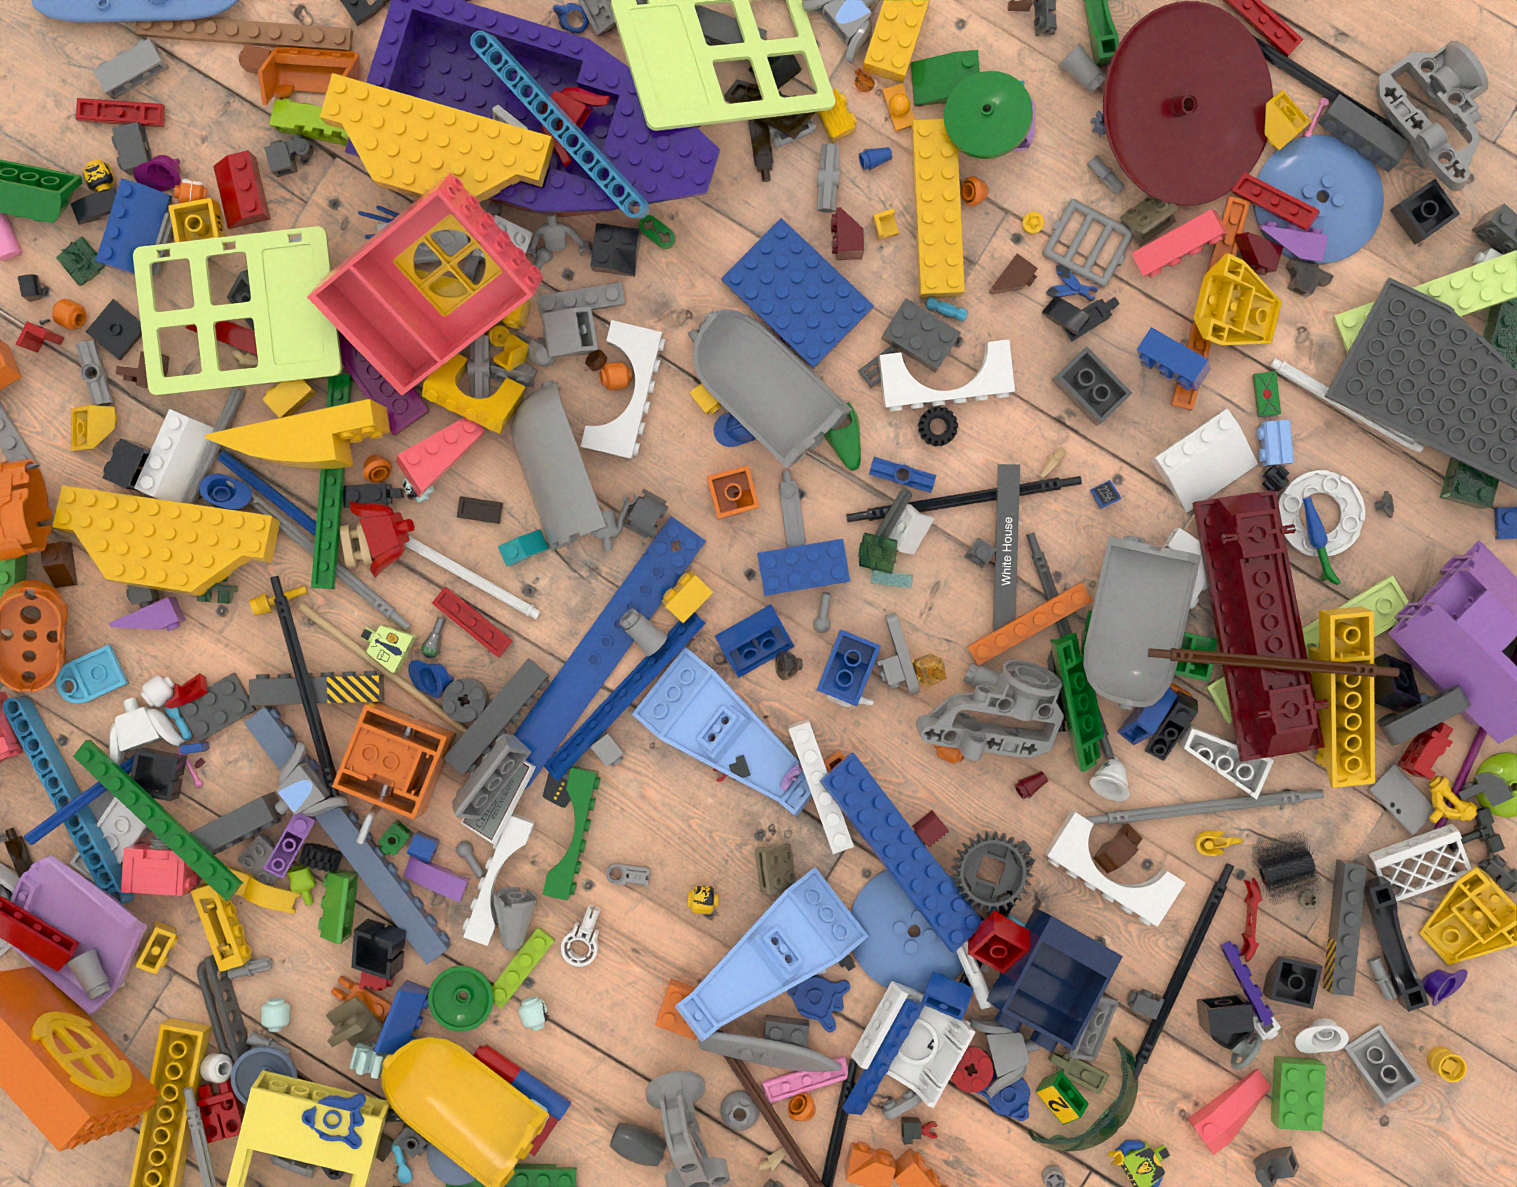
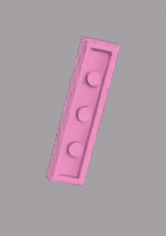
M845 1056L833 1059L841 1065L839 1071H793L762 1081L768 1101L773 1103L799 1093H805L846 1080L848 1065Z

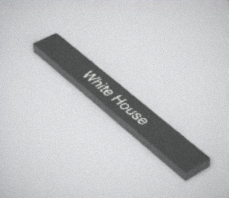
M997 464L995 548L997 550L994 563L993 631L1016 619L1020 464Z

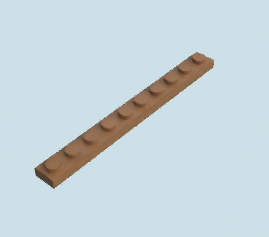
M219 18L178 21H136V35L139 37L270 47L352 50L353 31L351 28Z

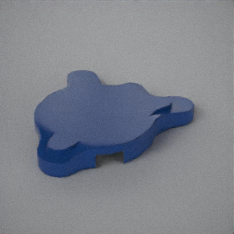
M814 975L787 990V993L792 997L798 1012L802 1016L819 1021L824 1029L830 1033L836 1029L832 1012L843 1010L842 996L850 990V983L847 980L830 981L825 977Z
M994 1068L991 1082L997 1077ZM1022 1077L1000 1090L992 1098L986 1092L989 1085L982 1091L975 1092L986 1097L992 1109L999 1115L1009 1116L1018 1121H1025L1029 1116L1028 1102L1031 1093L1026 1081Z
M357 1093L348 1098L327 1096L317 1102L318 1104L351 1111L348 1128L349 1134L347 1136H331L315 1128L316 1106L304 1111L302 1122L312 1130L314 1129L319 1134V1138L332 1142L342 1141L352 1149H358L362 1144V1139L354 1130V1127L362 1126L364 1123L360 1108L365 1104L366 1097L363 1093ZM329 1110L323 1117V1123L329 1129L337 1128L342 1121L341 1114L336 1110ZM329 1114H335L338 1116L339 1122L331 1125L327 1122L326 1117Z

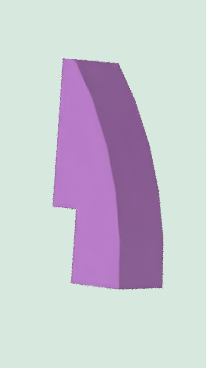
M410 856L403 875L429 890L458 902L463 899L470 878L453 873L451 869L432 862L427 863Z

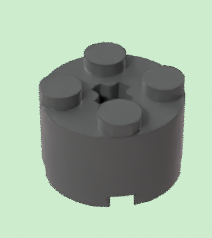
M643 489L644 497H638L627 517L630 522L629 524L625 522L623 527L646 539L648 536L653 537L658 528V525L655 524L659 517L663 519L669 507L665 505L666 500Z
M462 678L453 681L446 687L442 696L444 712L451 719L458 722H469L477 719L490 702L489 693L485 685L474 678ZM468 695L467 699L470 700V703L464 704L462 697Z

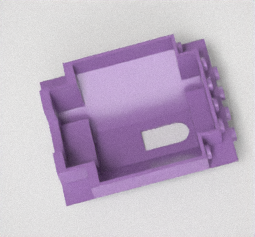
M1478 540L1464 555L1453 556L1439 570L1443 577L1419 602H1408L1394 617L1398 623L1388 634L1401 646L1397 652L1439 693L1452 686L1460 685L1471 703V706L1460 712V714L1470 724L1481 726L1499 744L1517 734V666L1502 652L1517 636V577Z

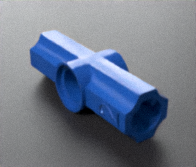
M877 457L873 458L869 471L871 476L928 493L932 492L936 479L934 474ZM900 469L906 470L908 473L907 480H899L897 478V471Z

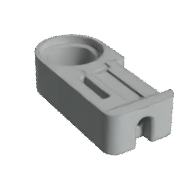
M614 863L606 871V878L612 884L626 885V882L639 885L645 884V888L649 884L650 868L647 866ZM612 868H619L622 871L620 879H613L610 876Z

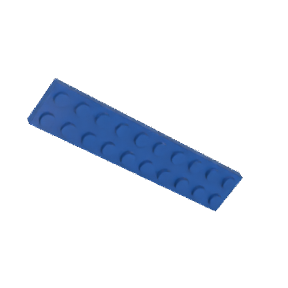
M855 753L848 754L819 780L945 946L950 952L955 953L977 931L979 924L983 921L968 901L965 902L963 900L964 896L958 894V888L954 886L952 880Z

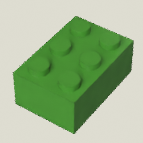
M1274 1056L1271 1122L1278 1129L1322 1131L1326 1065L1315 1058Z

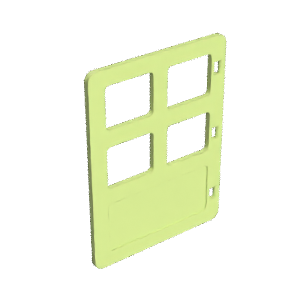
M611 0V9L647 126L654 131L831 110L836 102L807 13L801 3L802 0H785L797 37L775 40L761 39L749 3L751 0H647L648 4L637 5L636 0ZM730 3L733 7L744 43L707 45L694 6ZM802 54L805 58L816 94L781 97L767 57ZM747 59L751 62L762 100L727 104L724 101L713 63Z
M320 226L142 246L134 250L133 261L148 389L152 394L167 395L331 377L341 373L342 360L338 329L307 298L320 280L332 271L328 234L324 228ZM302 234V241L291 242L290 235ZM236 242V249L225 250L224 243ZM170 249V257L160 258L159 251ZM245 252L251 300L243 303L214 306L212 303L208 258L210 256ZM188 259L190 261L194 307L157 312L152 264ZM252 318L254 321L258 366L255 368L221 371L215 324L220 321ZM195 324L198 331L201 373L165 377L159 330L161 328Z

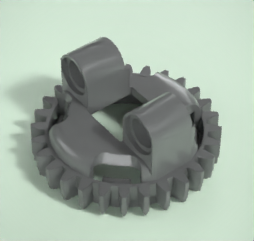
M985 831V837L982 838L977 833V840L969 837L971 844L962 843L965 850L957 849L961 856L960 858L953 857V860L958 865L951 866L953 870L957 871V873L951 876L953 879H958L954 886H961L958 894L962 895L965 893L963 899L965 902L971 899V907L978 903V910L981 911L983 906H986L987 912L990 913L991 907H994L996 912H999V906L1001 905L1005 910H1008L1007 903L1015 906L1013 900L1015 898L1022 901L1019 894L1020 892L1027 894L1023 887L1024 885L1031 886V883L1026 878L1033 877L1031 873L1027 872V870L1033 867L1030 864H1026L1031 858L1029 856L1023 857L1027 850L1025 848L1018 850L1021 846L1019 841L1013 845L1014 837L1011 836L1006 840V833L1004 832L998 837L997 831H994L993 836L989 835L988 831ZM1011 850L1015 852L1014 855L1016 856L1018 863L1022 866L1016 864V861L1011 854ZM983 856L1005 862L998 884L977 877ZM964 876L966 877L967 882H968V884L970 885V888L968 887V885H967V883H966V881H965V879H964ZM1006 891H1012L1014 893L1013 895L1007 894L1006 896L999 898V902L995 900L998 895H1001Z

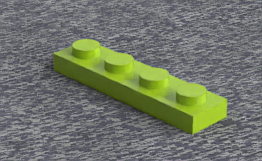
M539 926L492 986L494 1004L500 1009L505 1006L555 941L552 936Z

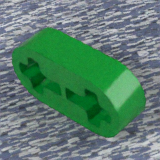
M647 215L640 219L639 228L644 236L662 249L667 250L674 246L675 235L671 229L652 215ZM652 221V226L656 231L654 232L649 228L644 230V222L649 223ZM661 233L664 236L669 234L670 242L661 243L662 238L658 234Z

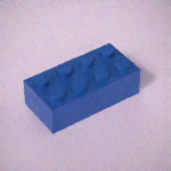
M843 539L757 553L764 596L850 582Z

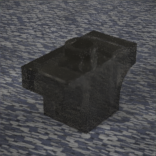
M1296 256L1290 259L1285 266V269L1290 273V282L1287 289L1304 298L1312 295L1317 286L1325 287L1330 284L1334 275L1320 269L1318 264L1311 261L1306 262Z

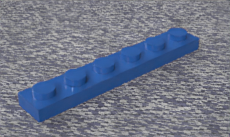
M906 998L868 1069H864L842 1108L846 1113L862 1115L866 1110L869 1101L877 1091L880 1082L888 1072V1068L899 1053V1049L924 1008L920 1001Z

